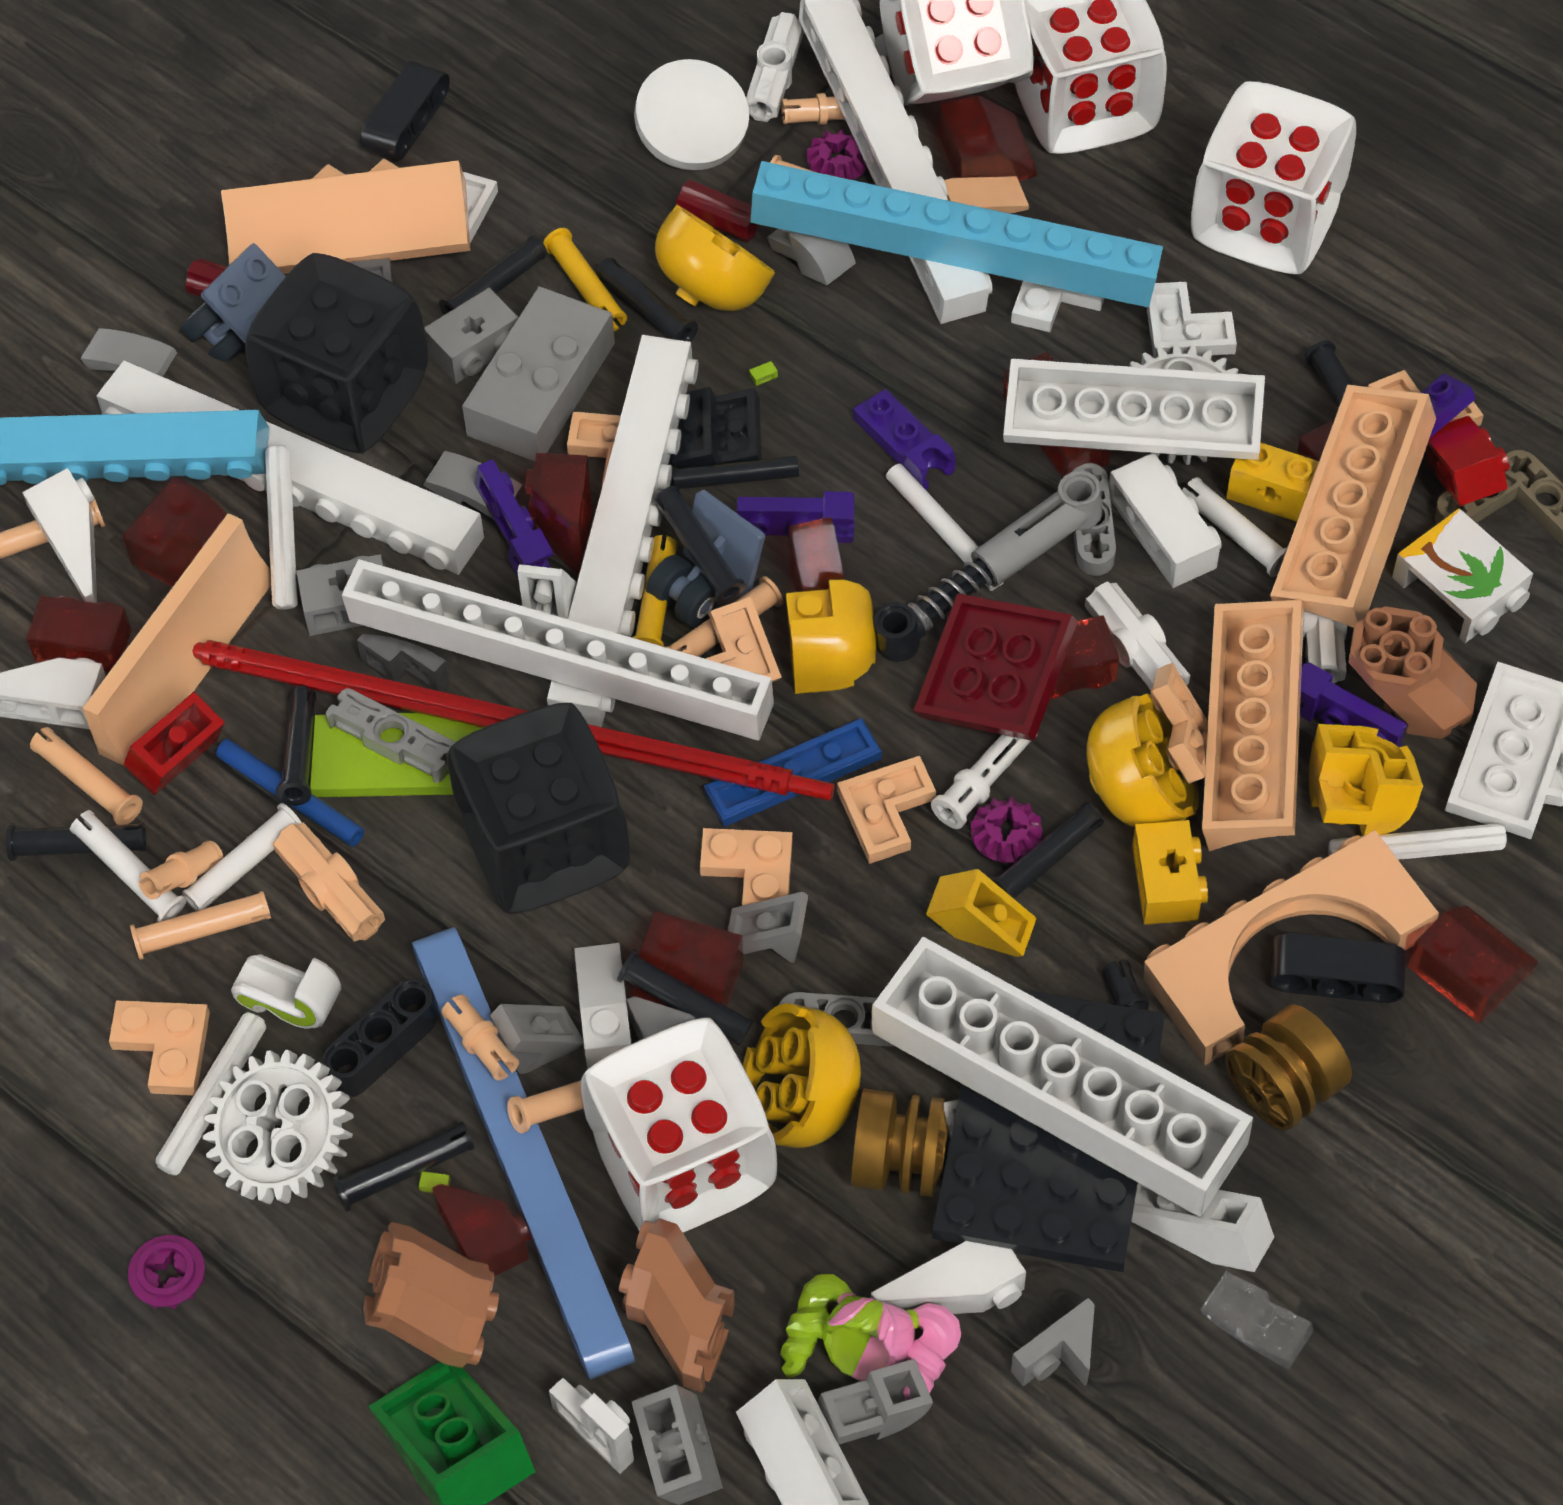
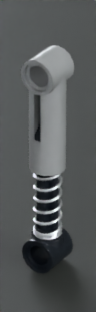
M1075 471L1065 475L1059 483L1057 492L971 552L972 562H965L963 570H954L950 579H941L939 587H930L928 595L917 596L916 602H909L908 605L895 602L882 606L876 612L873 619L878 650L881 655L887 660L895 662L906 661L912 658L918 652L920 639L926 635V630L928 631L930 628H933L932 622L938 618L945 619L944 614L952 609L957 593L970 596L974 592L980 594L979 588L985 584L997 587L1075 530H1085L1095 526L1102 516L1101 488L1096 476L1085 471ZM894 631H902V632L896 633V634H893V633H892V632H894Z

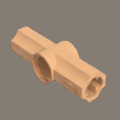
M304 822L301 824L292 823L283 829L277 840L273 843L274 850L298 877L300 886L313 905L320 911L326 909L354 942L358 940L365 941L373 936L385 921L384 913L359 886L358 879L346 860L337 852L331 854Z

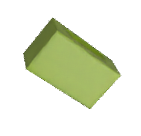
M772 361L750 369L749 376L755 386L777 378L778 371Z
M423 1171L419 1182V1190L448 1195L451 1181L450 1175Z

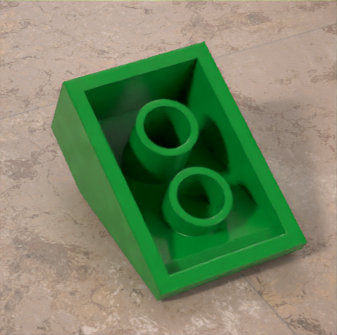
M438 1362L368 1406L371 1414L433 1505H485L536 1472L519 1430L464 1368Z

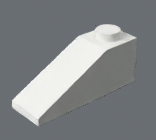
M67 468L22 493L29 510L87 607L89 610L97 607L94 517L89 503L95 499L84 479L80 478L75 481Z
M519 564L517 572L522 606L568 619L577 586L576 581L563 569Z
M55 658L1 672L0 717L90 729L82 708L106 677L102 663H96L88 658H77L75 660Z
M619 943L574 948L587 1069L608 1055L631 1045L624 980L622 983L616 981L622 969Z
M1138 1183L1132 1222L1212 1264L1255 1272L1274 1239V1234L1260 1197L1218 1190L1200 1218L1142 1184Z
M965 1241L871 1292V1298L895 1305L903 1310L915 1309L926 1303L945 1306L952 1314L984 1312L995 1305L998 1309H1002L1013 1304L1022 1295L1021 1291L1025 1287L1026 1270L1012 1249Z

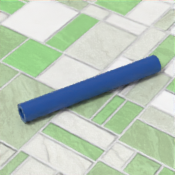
M225 739L220 743L216 750V757L276 796V788L282 780L280 772L230 739ZM313 794L305 804L298 806L289 805L351 847L356 846L364 835L363 827Z

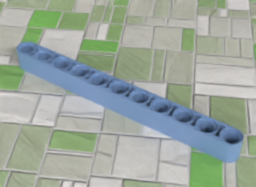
M451 927L411 942L425 983L432 991L438 1015L587 1378L592 1380L635 1363L625 1330L539 1125H531L529 1131L521 1134L514 1129L510 1122L507 1111L509 1098L513 1096H519L522 1099L527 1097L516 1070L512 1073L504 1062L500 1060L498 1063L509 1077L503 1080H495L478 1056L467 1052L462 1045L463 1038L442 1015V1008L447 1002L451 1004L458 1014H461L462 1011L452 998L463 994L485 1021L489 1020L494 1024L490 1017L492 1014L456 928Z

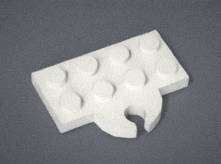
M1497 662L1445 811L1483 824L1500 823L1504 825L1505 831L1532 839L1543 804L1563 806V682Z

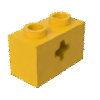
M1260 442L1259 460L1235 459L1230 472L1226 499L1297 522L1319 461Z
M1189 820L1135 824L1132 849L1144 925L1198 921L1201 903H1207L1208 888L1206 877L1198 876L1196 864L1201 863V844L1199 837H1192Z

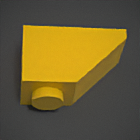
M979 869L941 876L926 913L928 917L955 939L1015 957L1024 956L1037 919Z

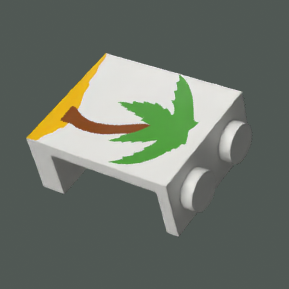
M1459 508L1398 553L1392 578L1403 588L1407 587L1417 578L1424 582L1464 618L1459 638L1466 643L1478 633L1481 636L1487 634L1497 624L1499 617L1509 610L1511 612L1519 610L1526 603L1530 596L1528 589L1533 573Z

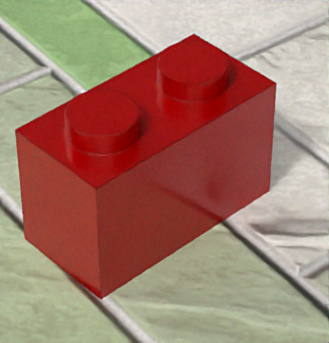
M1469 415L1448 422L1429 438L1425 450L1428 468L1459 506L1508 489L1505 472L1509 471L1510 466L1505 451L1502 447L1496 448L1491 441L1488 431L1484 427L1480 429Z
M193 692L130 746L123 765L155 796L217 742L225 722Z

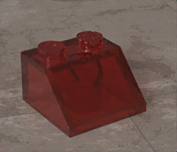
M979 95L940 103L939 136L955 178L1017 176L1020 181L1037 177L1035 164L1014 113Z
M536 453L534 470L527 469L525 491L526 495H530L529 513L532 520H536L537 529L540 528L552 551L575 574H580L589 538L593 506L587 455Z
M174 477L123 534L131 564L173 587L226 517L227 513L209 494Z
M1466 905L1444 912L1415 941L1408 968L1480 1024L1537 966L1538 961Z
M655 911L639 957L721 1004L728 1006L744 962L743 937L740 934ZM633 985L631 997L636 996L673 1008Z

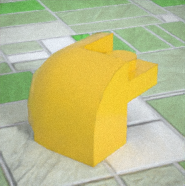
M829 580V589L786 593L795 694L833 691L854 686V681L868 672L872 663L875 664L877 637L874 629L873 604L869 591L860 584L851 581Z
M1318 724L1310 755L1308 780L1311 807H1319L1323 823L1339 825L1359 824L1362 836L1374 830L1379 835L1388 834L1406 823L1417 807L1423 788L1414 756L1408 746L1399 748L1394 743L1377 736L1379 729Z

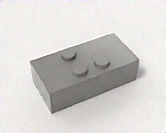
M539 286L462 405L467 436L541 463L615 344L612 313Z

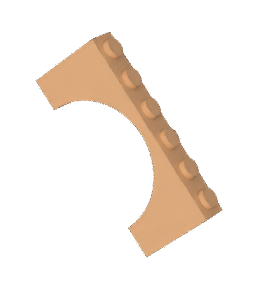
M1376 830L1362 838L1359 835L1349 838L1332 855L1325 859L1322 857L1312 859L1304 865L1297 875L1286 881L1282 878L1272 882L1264 889L1260 896L1249 902L1242 900L1233 904L1227 909L1223 917L1210 924L1203 922L1196 925L1186 934L1184 939L1172 946L1169 944L1161 945L1148 955L1147 960L1144 961V982L1204 1066L1225 1055L1235 1045L1243 1043L1245 1024L1234 1006L1228 977L1240 950L1256 933L1277 921L1299 915H1328L1359 924L1380 937L1385 943L1395 944L1404 950L1435 933L1439 912Z

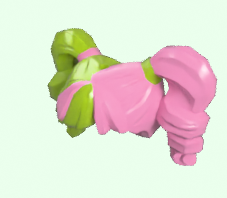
M820 1274L804 1285L798 1301L797 1312L790 1316L786 1327L789 1339L783 1344L780 1353L785 1361L781 1369L787 1378L800 1375L805 1369L807 1359L813 1355L817 1339L820 1338L823 1339L830 1361L841 1373L851 1376L860 1382L866 1380L871 1371L915 1359L930 1393L934 1386V1381L939 1378L946 1366L944 1360L958 1347L961 1338L959 1320L945 1306L926 1303L915 1309L903 1310L886 1302L856 1296L847 1283L834 1274ZM833 1302H838V1305L829 1315L828 1306ZM915 1329H922V1336L919 1339L914 1340ZM904 1386L902 1390L903 1398L905 1401L910 1400V1389Z

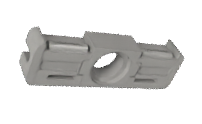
M349 688L344 689L338 695L339 705L335 706L332 704L326 711L330 729L336 726L363 740L364 747L399 765L404 761L433 776V782L435 783L441 782L448 774V751L455 742ZM389 728H398L404 732L403 737L394 743L384 742L380 739L381 734Z

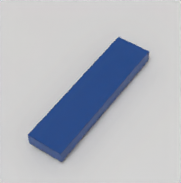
M860 718L764 759L760 763L792 769L793 775L830 782L881 760L882 751L865 722ZM719 780L704 785V794L723 828L800 795L789 792L785 796Z

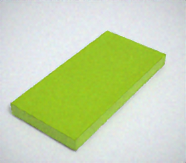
M399 713L455 743L461 738L483 728L421 713ZM315 715L310 783L314 796L454 795L449 772L441 782L435 783L433 782V776L404 761L399 765L364 747L363 740L336 726L330 729L326 715ZM389 728L381 734L380 739L384 742L394 743L403 737L404 732L398 728Z

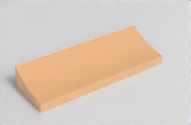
M459 160L221 190L229 265L253 243L269 257L283 274H289L301 260L312 253L326 254L350 262L390 258V261L470 251L466 179Z
M1347 385L1270 594L1272 601L1302 600L1304 611L1335 620L1354 628L1355 623L1366 617L1436 421L1429 394Z
M229 513L226 515L82 708L100 755L123 765L130 746L192 694L211 669L210 666L203 665L202 660L194 657L192 652L194 645L198 642L206 643L207 640L229 644L271 587V570L251 542L242 519Z
M1302 600L1215 604L1202 830L1209 851L1253 839L1295 835L1304 623Z

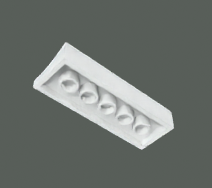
M1011 359L1003 439L1007 443L1259 460L1265 376Z

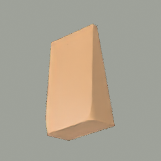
M1017 176L951 178L944 180L947 187L948 201L1009 214L1029 210V204Z

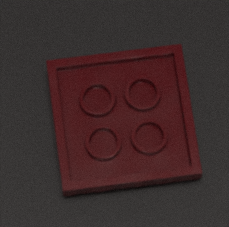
M957 593L913 711L920 718L1035 741L1078 621L1072 614Z

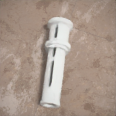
M1001 735L970 769L961 770L955 775L954 784L944 795H937L932 800L931 808L934 814L945 825L954 829L962 828L967 821L966 816L977 804H983L988 799L990 786L1031 741ZM1008 746V750L993 764V761Z

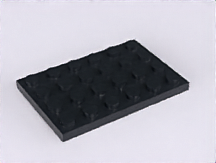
M1022 990L1155 1064L1158 1063L1165 1013ZM961 1084L932 1230V1239L959 1244L969 1241L1012 1249L1016 1254L1123 1272L1138 1182Z

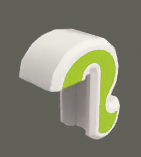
M259 954L247 958L231 988V992L238 1003L254 1012L259 1013L268 1010L279 1019L293 1026L310 1029L323 1026L342 988L334 970L315 957L305 973Z

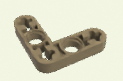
M1513 450L1506 453L1510 466L1509 471L1505 472L1508 489L1498 492L1497 496L1492 498L1485 497L1463 506H1459L1448 491H1445L1438 498L1434 512V519L1437 524L1452 514L1447 512L1448 507L1454 512L1463 507V512L1477 523L1516 499L1563 545V483L1530 452ZM1512 468H1513L1514 470H1516V471H1518V472L1513 473L1511 470H1512ZM1522 469L1526 471V475L1521 472ZM1540 493L1552 494L1556 497L1558 503L1552 506L1543 505L1538 502L1536 495Z

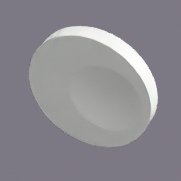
M684 59L667 63L657 68L646 78L637 96L634 119L641 141L656 158L676 168L704 170L720 165L732 157L738 150L747 131L749 107L742 88L725 70L705 61Z

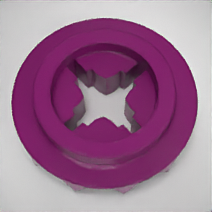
M842 128L838 134H831L825 130L821 138H813L811 147L807 149L808 166L811 171L854 180L861 176L868 168L853 135L845 134ZM845 149V156L838 155L836 158H832V151L838 153Z
M1013 796L1003 801H997L993 798L990 804L985 807L979 806L973 821H971L972 841L979 852L987 858L1002 863H1013L1018 861L1041 841V818L1032 811L1030 803L1025 805L1018 803ZM1011 818L1014 829L1011 830L1010 835H1007V841H1002L1003 835L999 826L1003 825L1004 820Z
M163 1235L147 1241L135 1252L128 1268V1281L139 1301L141 1300L149 1304L155 1310L158 1307L176 1309L178 1304L185 1300L194 1299L195 1292L200 1284H204L206 1264L201 1251L193 1242L177 1235ZM174 1259V1268L182 1276H178V1278L170 1277L162 1288L159 1275L153 1271L166 1270Z

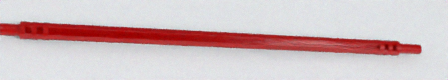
M207 640L206 643H196L192 651L194 657L202 660V664L296 686H307L309 689L336 695L349 688L385 706L483 728L527 712L522 709L213 640ZM588 724L603 755L785 796L792 792L831 801L834 794V783L793 775L792 769Z

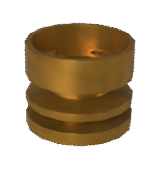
M1295 1004L1288 1005L1263 1024L1261 1033L1255 1032L1244 1038L1243 1043L1231 1048L1226 1053L1225 1058L1228 1074L1245 1102L1260 1118L1274 1128L1283 1131L1296 1126L1301 1121V1117L1308 1116L1314 1111L1316 1101L1321 1103L1329 1100L1349 1084L1352 1077L1350 1061L1332 1031L1312 1012Z
M864 1088L856 1128L851 1186L883 1191L889 1172L892 1170L899 1171L901 1193L909 1194L912 1174L916 1173L922 1174L920 1195L933 1197L935 1185L943 1172L948 1125L944 1111V1098L932 1097L929 1118L919 1117L920 1095L912 1096L906 1115L897 1114L895 1092Z

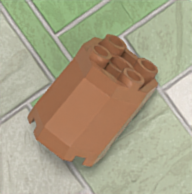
M1387 606L1368 611L1364 619L1355 623L1348 662L1370 688L1384 700L1383 708L1389 715L1393 712L1400 721L1407 724L1405 733L1443 739L1450 735L1452 729L1461 724V727L1470 723L1474 711L1477 683L1443 647L1444 638L1436 630L1437 625L1433 619L1422 615L1421 612Z
M660 1218L655 1223L645 1221L641 1226L636 1242V1248L640 1252L635 1265L628 1263L621 1277L619 1292L625 1293L622 1310L626 1311L627 1319L646 1325L683 1387L702 1393L706 1387L705 1381L710 1382L714 1375L727 1340L729 1330L724 1328L725 1324L721 1320L723 1315L729 1317L733 1315L735 1307L734 1290L714 1283L676 1223Z
M391 1222L388 1226L389 1232L384 1231L380 1237L369 1271L368 1283H373L375 1297L365 1295L363 1305L365 1325L385 1329L443 1364L463 1368L466 1363L477 1365L484 1347V1337L481 1336L485 1321H493L498 1307L499 1293L492 1291L494 1272L489 1270L488 1264L469 1260L410 1226Z

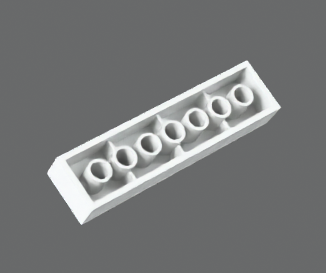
M925 937L921 938L872 1005V1033L1200 1218L1248 1145L1253 1122L1252 1116Z

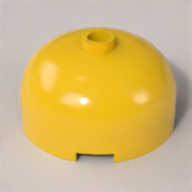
M676 205L673 211L669 213L657 233L655 253L661 270L672 282L679 286L676 294L695 307L701 301L721 311L744 309L760 298L775 274L774 270L760 259L679 205Z
M1148 693L1142 696H1132L1105 709L1092 725L1087 740L1089 777L1094 791L1100 796L1103 803L1114 816L1134 828L1135 824L1183 821L1187 817L1196 814L1199 803L1197 782L1189 784L1181 772L1182 780L1177 772L1178 770L1172 767L1168 759L1166 748L1169 744L1172 724L1165 712L1160 713L1156 709L1151 695Z
M791 1003L780 1004L770 1010L761 1020L765 1029L756 1048L747 1047L743 1068L760 1099L767 1120L788 1123L781 1130L768 1123L769 1129L774 1136L775 1144L790 1148H806L820 1144L832 1137L850 1116L860 1087V1057L856 1043L848 1029L831 1014L819 1009ZM765 1073L785 1077L781 1084L764 1081L756 1090L760 1079Z

